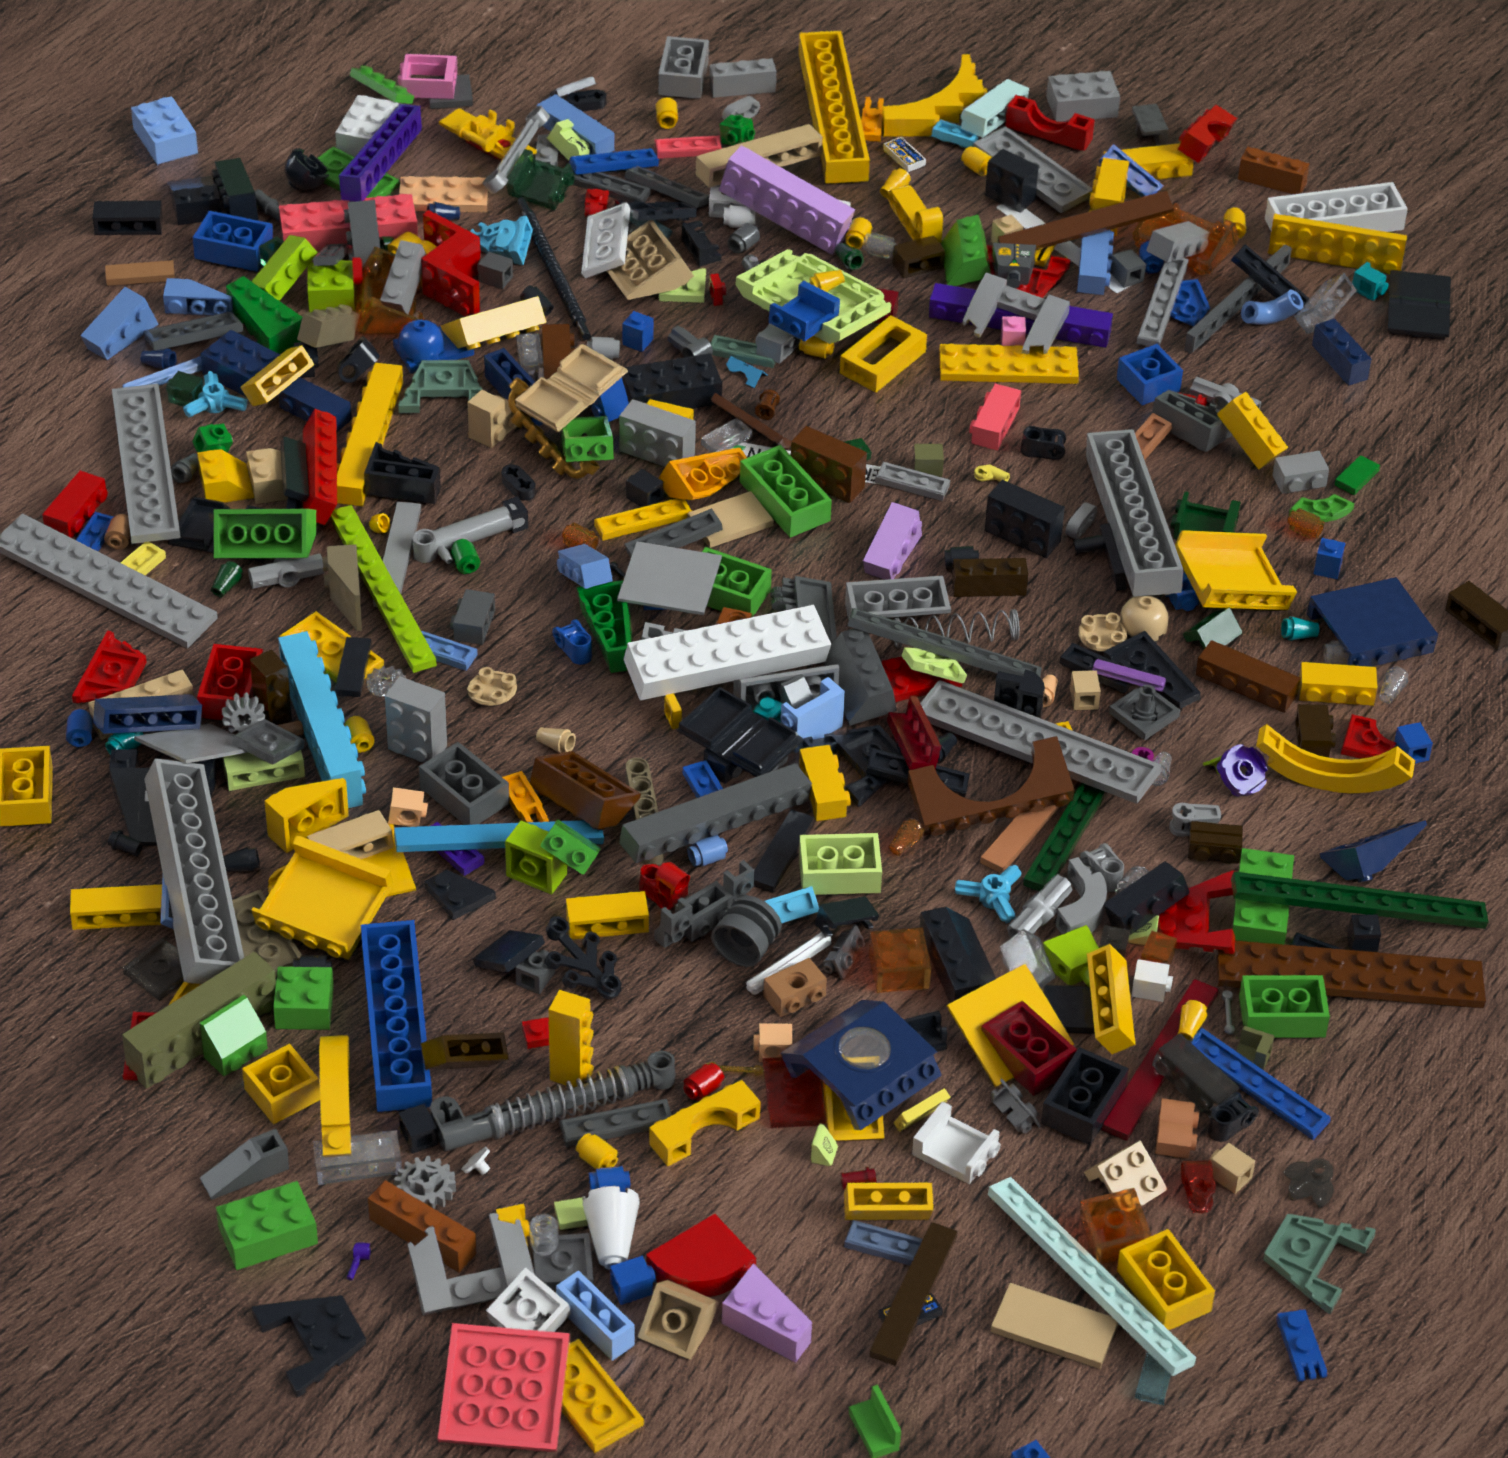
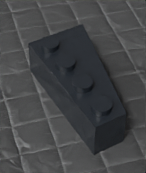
M241 158L215 161V170H212V177L217 185L220 199L223 200L226 214L258 220L255 191Z

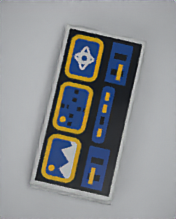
M902 137L883 144V150L907 172L926 165V159Z

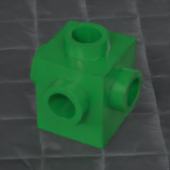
M730 115L719 124L722 144L734 146L755 138L753 119L745 118L741 115Z
M209 424L198 427L192 443L197 453L219 449L228 453L233 440L224 424Z

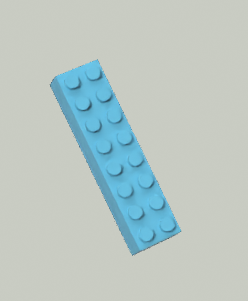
M308 631L278 637L280 659L288 667L290 698L297 717L303 725L304 735L321 781L344 778L347 785L348 808L363 805L362 794H366L365 783L361 779L362 776H365L362 761H357L356 759L358 758V752L355 743H350L351 733L349 727L343 725L345 723L343 711L341 708L337 709L336 707L338 706L335 691H330L331 681L329 675L323 673L325 672L322 657H317L318 648L316 641H311Z

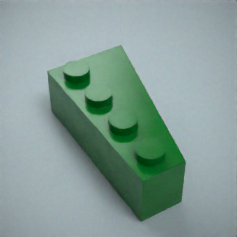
M244 276L226 286L227 295L232 297L233 314L241 323H244L248 333L257 339L258 344L281 354L293 347L294 343L301 342L297 338L303 317Z
M623 580L608 582L586 589L582 586L576 587L582 613L611 673L628 671L624 662L627 644L633 642L629 603L617 601Z

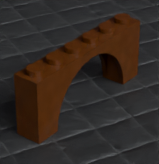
M1054 736L1032 742L1033 769L1029 778L1018 791L997 801H974L954 793L939 778L934 765L909 770L908 784L924 836L930 834L938 836L947 830L955 828L956 830H963L972 824H989L998 818H1014L1023 812H1039L1048 806L1055 805L1060 807L1073 801L1074 787L1058 737Z

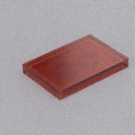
M782 1057L762 1058L770 1128L825 1125L826 1118L820 1078L811 1069L798 1077H791Z

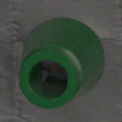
M844 243L836 245L834 252L847 269L857 270L863 265L864 257L860 250Z
M232 561L222 564L210 589L215 596L222 598L224 594L242 579L243 571L241 567Z

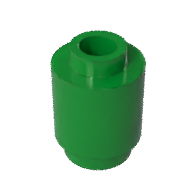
M459 539L453 543L451 555L458 571L463 574L475 572L481 562L473 543L467 539Z

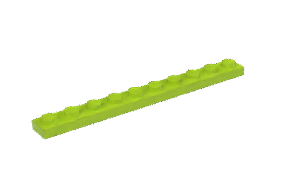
M348 505L334 509L330 520L344 545L356 544L358 572L412 672L415 673L437 666L432 650L353 506Z

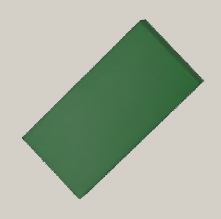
M1360 455L1335 479L1334 485L1355 495L1379 472L1380 465Z

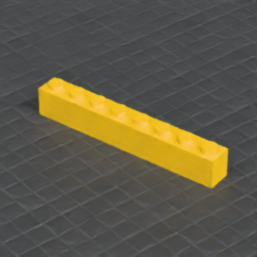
M375 362L373 370L368 372L367 386H364L362 390V402L359 401L357 404V417L352 419V431L347 433L346 438L347 446L342 448L341 463H337V503L363 506L366 497L364 472L375 442L383 446L403 385L401 365Z

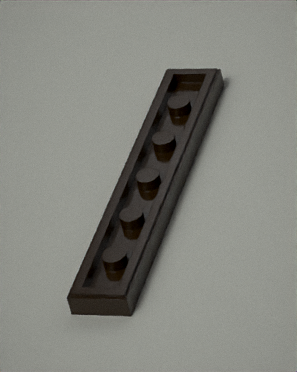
M934 1222L930 1223L869 1351L870 1358L897 1366L958 1234L957 1230Z

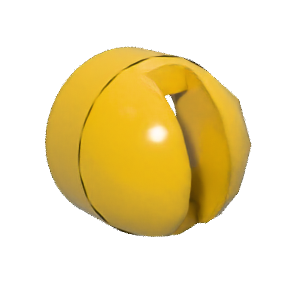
M384 513L372 516L369 521L370 529L375 533L387 532L390 528L389 517Z

